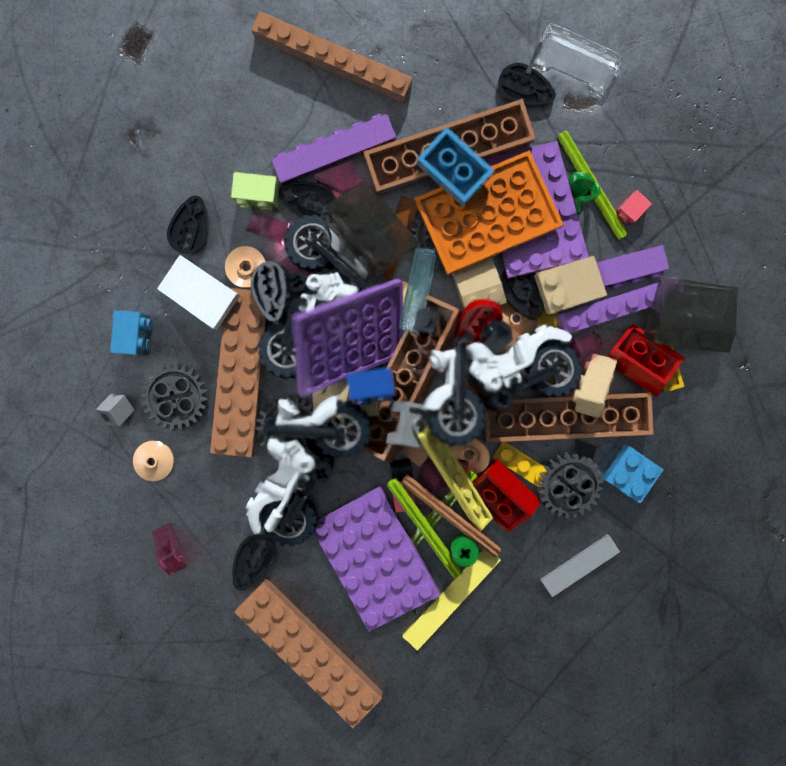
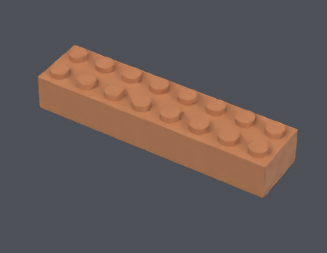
M523 99L364 151L366 164L377 196L431 178L417 165V158L446 127L482 160L533 144L536 138Z
M230 288L239 294L240 297L223 321L210 453L253 457L255 456L256 427H258L257 419H259L264 370L258 355V345L263 333L268 330V319L257 306L252 290Z
M423 293L387 366L394 373L397 396H393L392 401L422 404L438 372L430 363L431 351L445 352L449 350L450 342L454 340L457 333L458 321L462 314L460 309ZM425 307L435 308L438 310V313L445 317L441 338L420 335L413 330L417 309L425 310ZM379 401L380 415L367 416L371 421V434L364 450L383 461L393 463L401 445L386 443L388 433H398L400 412L391 411L392 401Z
M652 393L608 394L600 418L576 412V402H573L574 396L512 399V403L508 408L495 412L488 411L484 406L483 414L486 415L485 420H483V424H485L484 441L507 442L653 435Z
M267 578L235 610L234 613L352 728L382 699V690Z

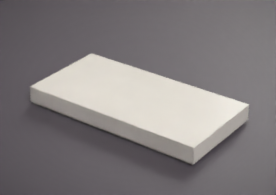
M179 255L157 288L215 330H218L240 297L239 294L181 255Z

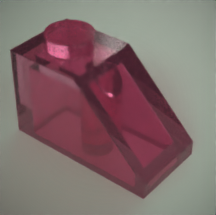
M353 161L314 175L317 183L325 185L342 195L356 194L362 188Z
M253 212L246 231L284 246L285 234L288 232L290 224L265 214Z
M591 331L571 338L568 344L571 349L574 348L576 350L577 357L584 358L601 351L600 346L602 342L600 336Z
M432 459L422 463L420 480L435 493L449 487ZM458 459L464 471L467 472L469 462Z
M169 523L152 531L156 559L160 567L168 575L186 568L185 552L172 525Z

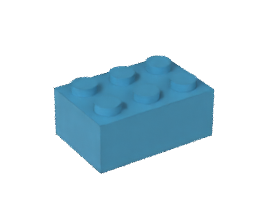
M447 127L417 158V165L462 207L492 178L494 170Z

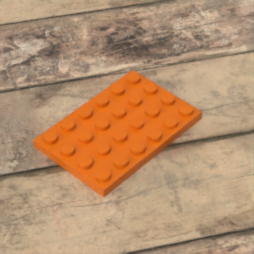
M530 150L491 166L494 170L492 178L464 207L442 187L414 198L447 276L564 226Z

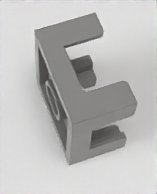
M392 401L391 411L400 412L398 433H388L386 443L425 449L417 437L428 424V419L426 420L428 412L422 411L423 405Z

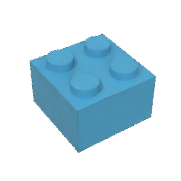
M114 310L110 352L146 356V352L150 349V340L148 339V331H151L152 320L149 319L150 315Z
M623 445L601 478L640 504L664 469L632 447Z

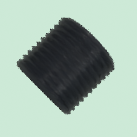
M409 458L395 460L393 463H390L392 479L396 478L401 482L406 475L413 478Z

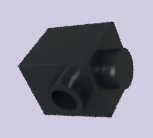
M425 307V310L417 309L413 330L420 335L441 338L445 317L438 313V310L435 308Z
M495 318L483 327L480 334V343L485 345L493 355H500L513 340L511 326Z

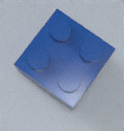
M391 368L347 374L350 400L356 402V404H371L373 399L387 402L392 401L393 396H397L394 373Z

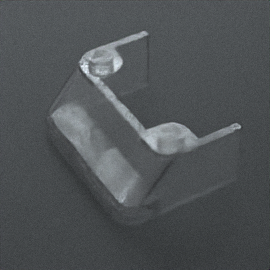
M549 23L526 72L530 74L532 68L542 73L549 71L550 68L588 84L589 94L595 98H600L599 105L603 106L618 77L623 57L616 51L561 26Z

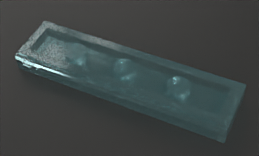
M415 248L399 325L401 330L416 332L413 329L417 309L425 310L437 254L435 250Z

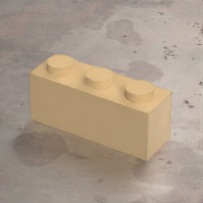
M593 354L591 360L586 361L584 367L586 375H581L578 386L581 389L576 390L573 402H576V412L601 417L615 375L618 359Z

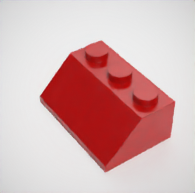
M633 323L608 355L609 358L618 359L616 365L618 372L656 397L685 359V357Z
M498 459L489 464L472 483L493 516V519L507 533L529 519L541 503V500Z

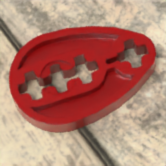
M478 299L470 302L463 310L458 321L457 339L467 332H471L473 339L466 343V347L474 343H480V334L486 324H489L493 318L503 321L501 307L489 299ZM485 310H486V311H488L487 314H486L487 319H482V320H481V326H480V325H478V324H479V318H484V316H485Z

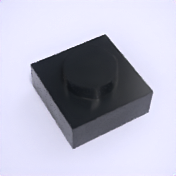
M576 439L571 456L575 452L578 457L584 454L586 459L589 457L593 460L597 446Z

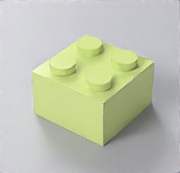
M234 172L231 198L242 209H252L253 206L260 207L262 211L272 212L273 209H278L279 189L281 184L274 176Z

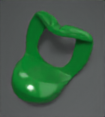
M574 172L568 178L571 193L577 198L575 200L577 214L580 215L583 211V202L588 203L595 200L600 194V186L587 173ZM590 190H593V195L585 196Z

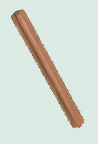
M404 476L401 481L404 487L490 555L496 557L500 553L501 548L411 476Z

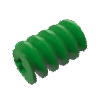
M465 534L454 537L451 541L450 551L455 563L462 567H470L476 563L479 551L473 540Z

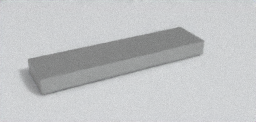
M607 534L540 580L550 595L554 597L620 553V551Z

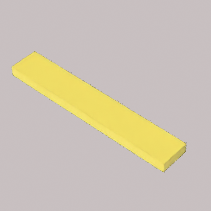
M427 426L417 436L472 525L481 532L493 519V516L450 446L446 443H441L438 438H435L431 434V429L429 430Z
M482 548L479 551L476 563L470 567H465L462 570V574L454 578L440 596L406 630L402 637L418 651L501 560L497 556L493 557Z

